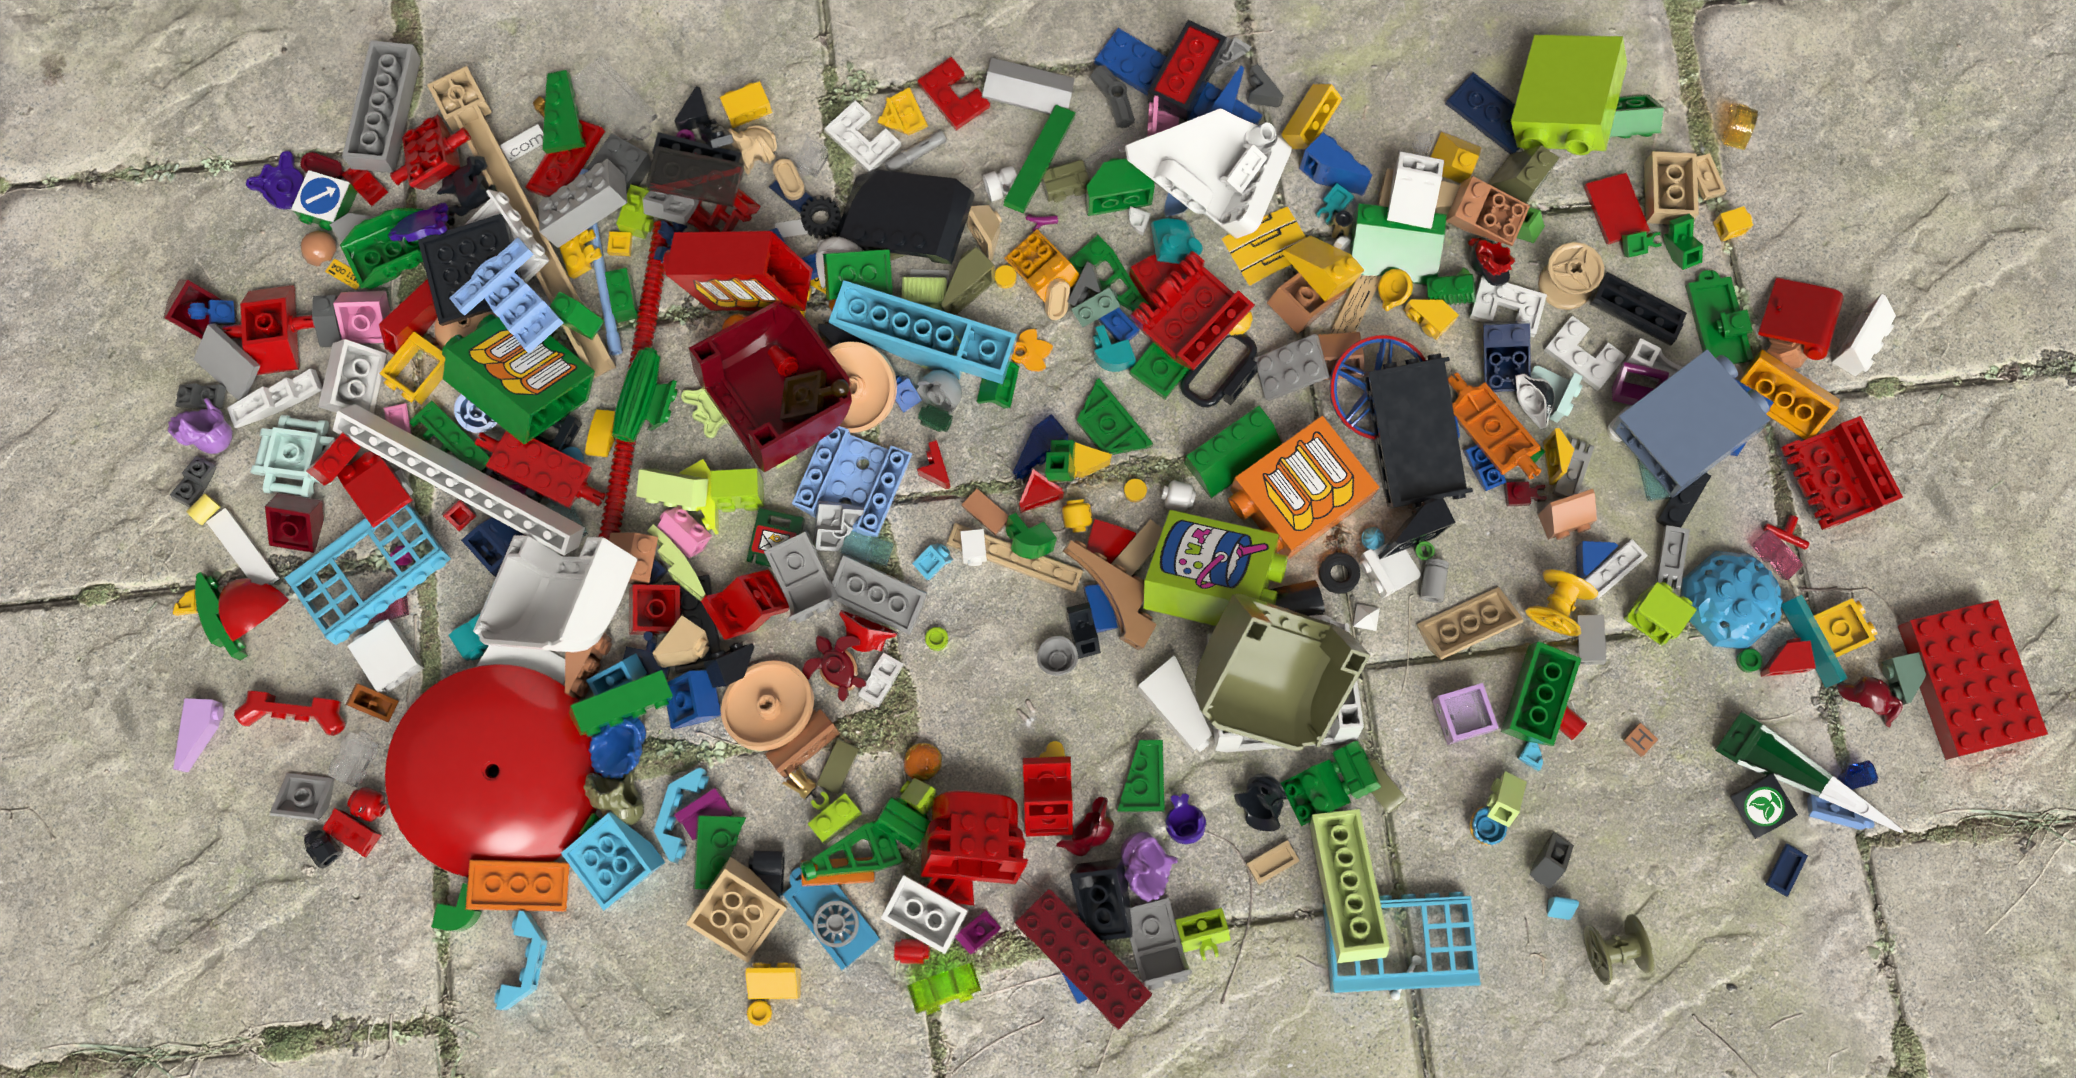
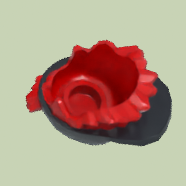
M1472 238L1468 241V244L1472 247L1469 257L1473 270L1478 275H1483L1486 281L1493 286L1505 285L1510 279L1509 270H1512L1511 265L1515 262L1514 257L1510 255V248L1503 247L1500 242L1494 243L1485 238Z

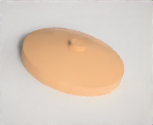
M844 342L832 346L828 350L849 376L852 397L848 414L839 426L849 429L850 433L870 430L879 425L888 416L894 405L897 393L894 370L888 359L879 350L870 345L859 342Z
M765 661L748 667L745 677L731 683L724 694L721 704V718L726 731L738 744L751 750L766 751L786 745L803 731L811 718L814 707V694L811 684L797 667L783 661Z

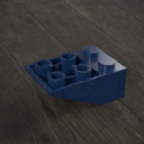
M1529 320L1483 322L1484 383L1486 382L1493 392L1517 391L1515 376L1525 374L1531 377Z
M492 517L479 524L461 541L485 568L496 577L514 535H527Z

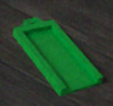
M1714 270L1702 271L1697 276L1696 282L1688 283L1685 286L1702 352L1708 349L1715 358L1723 355L1733 364L1752 361L1753 355L1747 334L1724 339L1723 332L1719 333L1716 320L1719 319L1720 312L1725 311V314L1740 311L1731 276L1720 278L1719 274Z

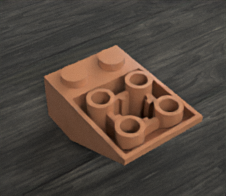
M1472 176L1462 181L1446 217V222L1464 231L1513 246L1530 206Z
M605 632L600 640L589 649L565 652V693L569 696L577 697L580 700L581 697L584 698L588 693L590 686L587 679L598 674L601 667L600 661L604 655L606 656L612 646V643H610L612 639Z

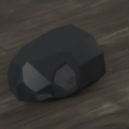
M321 830L310 831L304 837L306 852L318 868L324 869L343 853L333 838Z

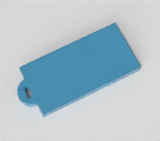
M798 867L790 874V884L792 887L784 892L783 896L814 935V917L817 911L828 902H845L858 915L859 929L857 935L847 945L830 947L818 939L843 971L877 943L880 938L838 884L801 886V879L797 881V878L801 875V867ZM839 905L832 906L834 914L838 913ZM843 906L841 916H844L849 909ZM828 908L822 912L828 917L831 916ZM853 914L845 919L846 921H855ZM820 916L818 924H824L827 920ZM846 925V928L853 932L855 925ZM827 927L818 928L820 935L828 930ZM845 931L842 932L846 941L851 935ZM830 932L824 939L830 942L832 933ZM836 934L834 943H841L839 934Z

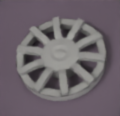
M832 901L824 904L814 917L813 928L815 935L823 944L830 947L847 945L855 938L859 929V918L856 911L849 904L842 901ZM833 905H839L837 914H834ZM843 906L848 908L849 911L844 916H841ZM826 908L829 909L831 914L829 917L822 913ZM853 914L855 921L845 920L848 916ZM821 916L827 920L826 923L818 924L819 917ZM846 925H855L854 931L852 932L847 929ZM827 927L828 930L820 935L818 928ZM843 931L851 935L846 941L842 934ZM831 932V941L828 942L824 939V937ZM836 934H839L841 943H834Z

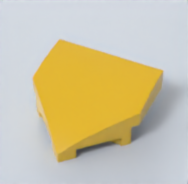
M910 87L890 98H886L887 103L882 116L878 119V124L906 135L914 134L929 127Z

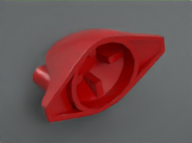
M841 610L839 613L846 626V635L856 636L861 641L860 645L852 646L857 651L868 652L873 649L882 651L886 639L894 638L898 633L881 624Z

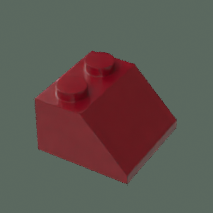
M277 493L265 505L269 546L314 553L324 521L322 500Z

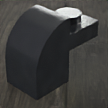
M1089 602L1067 607L1068 625L1073 644L1078 652V659L1100 654L1099 639L1094 627Z

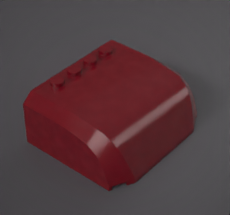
M779 300L689 347L693 371L700 385L763 472L799 454L832 433L842 423L852 403L851 390H849L845 397L825 396L823 411L811 418L788 423L780 420L785 378L788 377L778 373L768 355V350L772 346L778 345L797 359L798 370L792 376L822 370L827 373L825 387L831 386L837 379L846 380L850 387L849 376L802 313L795 308L790 309L782 305Z

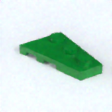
M1139 740L1117 812H1164L1163 740Z
M697 816L693 889H708L731 857L746 817Z

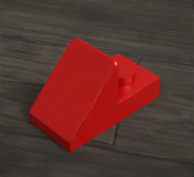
M937 440L929 442V450L926 451V455L931 465L918 468V475L944 489H950V481Z

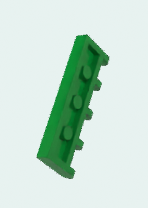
M430 401L410 420L409 424L412 427L417 426L420 422L425 425L428 430L423 434V437L429 440L435 435L444 444L439 448L445 453L450 450L460 461L482 473L486 472V464L490 457L479 446L475 445V442L433 401Z

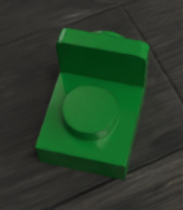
M1747 309L1725 314V311L1720 312L1719 319L1716 320L1718 332H1723L1724 339L1752 333L1753 331Z

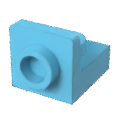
M936 543L930 545L912 564L926 580H931L945 564L951 563L953 558L950 556V551L946 546Z

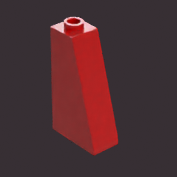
M428 279L379 323L384 347L393 355L396 354L413 332L423 337L436 321L437 314Z

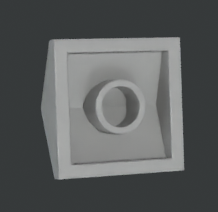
M287 773L272 806L270 815L318 821L330 806L334 778Z

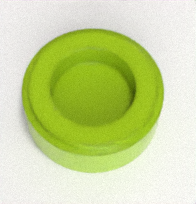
M941 627L929 629L925 635L926 645L933 651L943 650L948 644L947 632Z

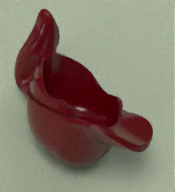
M1863 676L1854 684L1837 683V690L1844 699L1860 703L1862 707L1870 708L1878 715H1884V723L1889 728L1903 709L1902 701L1896 696L1891 695L1888 685L1881 679Z
M1106 797L1096 798L1092 804L1091 811L1086 813L1084 821L1074 830L1072 839L1061 840L1056 846L1065 848L1076 856H1085L1092 847L1104 844L1111 837L1114 828V821L1106 814L1108 799Z

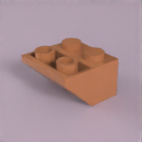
M1360 332L1318 335L1330 378L1341 354L1352 344L1361 340ZM1363 347L1352 353L1344 363L1365 371ZM1344 367L1341 368V371L1354 378L1364 377Z

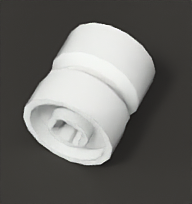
M1013 166L1000 169L998 174L995 171L983 174L985 189L991 202L1002 199L1004 194H1008L1017 177Z

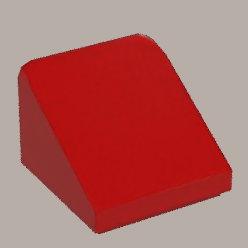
M457 499L442 513L443 517L459 532L476 517L460 499Z

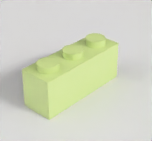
M639 469L636 496L646 498L645 502L659 503V501H662L664 506L677 507L681 505L683 510L696 511V507L706 506L708 479L659 469Z

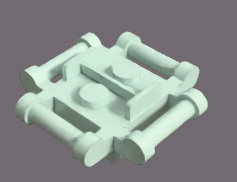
M281 415L277 428L261 429L259 435L261 436L255 465H252L250 473L259 476L265 475L263 483L264 493L273 494L274 492L312 498L314 492L313 484L319 481L306 472V470L323 452V445L328 446L334 439L333 437L325 436L329 430V422L327 420H319L317 422L295 419L289 415ZM290 427H294V428L310 429V430H316V431H315V433H313V432H305V431H298V430H290L289 428H290ZM276 477L303 480V485L275 483Z

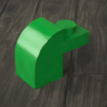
M1690 214L1669 221V233L1664 234L1665 247L1672 261L1682 270L1698 265L1703 260V244L1693 236L1694 217Z
M1051 440V452L1046 454L1045 474L1049 482L1074 480V440Z
M1017 513L1008 516L1005 530L1008 537L1013 539L1011 550L1016 555L1026 559H1037L1054 551L1057 537L1045 522L1028 528Z
M462 883L456 907L437 903L431 928L461 932L476 924L482 912L466 910L468 884Z

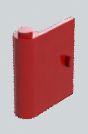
M1776 277L1758 335L1805 345V356L1812 360L1824 359L1829 351L1844 295L1839 290Z

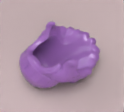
M209 398L204 399L207 409L191 412L185 411L178 413L176 417H171V421L168 422V432L180 444L185 446L193 444L203 452L217 454L224 451L231 443L232 428L224 420L222 411L216 408Z
M1143 831L1127 837L1121 847V857L1127 868L1125 878L1129 882V888L1145 901L1158 900L1159 896L1164 894L1166 884L1169 881L1167 877L1170 875L1171 865L1178 862L1177 858L1165 853L1158 841L1150 833Z

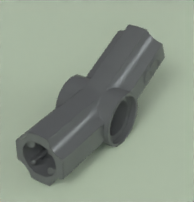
M1105 65L1098 66L1090 75V79L1107 98L1116 127L1127 128L1135 123L1127 95V87L1123 82L1118 81ZM1118 93L1122 96L1116 97L1113 94Z

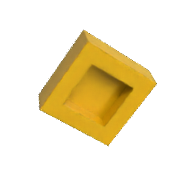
M609 231L608 255L631 256L632 233Z

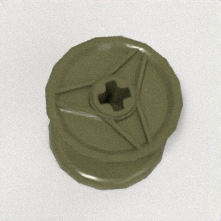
M1634 914L1627 915L1625 919V935L1618 936L1614 934L1607 940H1603L1599 931L1593 926H1585L1584 942L1586 952L1594 973L1603 985L1611 983L1613 978L1612 964L1622 962L1624 965L1627 963V960L1634 959L1637 966L1644 973L1649 974L1654 971V955L1649 937L1644 926Z

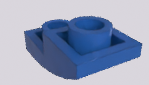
M1477 445L1463 450L1473 473L1484 491L1506 483L1504 474L1501 475Z

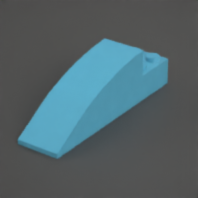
M844 280L829 319V323L878 348L918 365L927 366L931 370L951 372L958 379H960L962 372L1003 384L1017 342V334ZM955 336H958V338L961 340V344L957 341ZM960 346V347H959V350H956V351H955V355H956V356H953V354H954V347Z

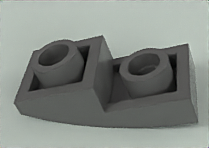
M196 383L179 385L175 406L188 409H207L204 399L209 398L216 408L222 409L226 387L220 384L201 386Z
M195 456L182 472L184 478L171 492V498L190 508L204 493L217 467Z

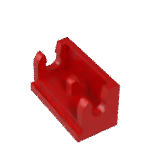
M334 808L331 816L323 826V830L326 831L325 833L336 838L365 858H367L382 836L350 814Z

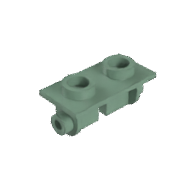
M1108 287L1071 310L1081 326L1085 327L1121 305L1117 300L1118 295L1115 290H1111Z

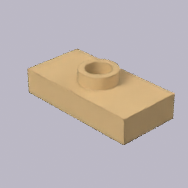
M1711 154L1698 156L1697 181L1698 190L1703 201L1724 195L1727 191Z

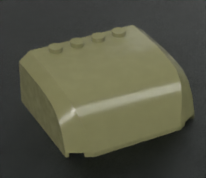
M1233 594L1209 639L1197 668L1195 692L1199 709L1216 729L1293 751L1303 750L1305 746L1311 745L1320 747L1371 655L1348 631L1337 625L1249 596Z

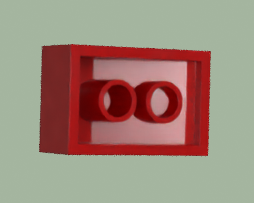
M1156 254L1131 266L1129 277L1140 295L1149 303L1153 312L1157 308L1149 298L1151 292L1155 293L1154 289L1167 276L1171 277L1170 273L1173 270L1178 272L1184 280L1187 278L1179 264L1157 261Z
M371 451L364 453L355 462L344 467L337 475L345 490L373 528L413 501L391 464L383 457Z

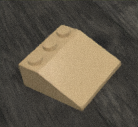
M730 857L693 909L686 925L748 963L787 909V905L752 870Z

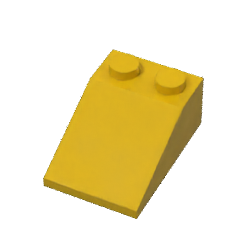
M1311 235L1282 251L1286 259L1324 301L1351 287L1364 272V269L1351 254Z

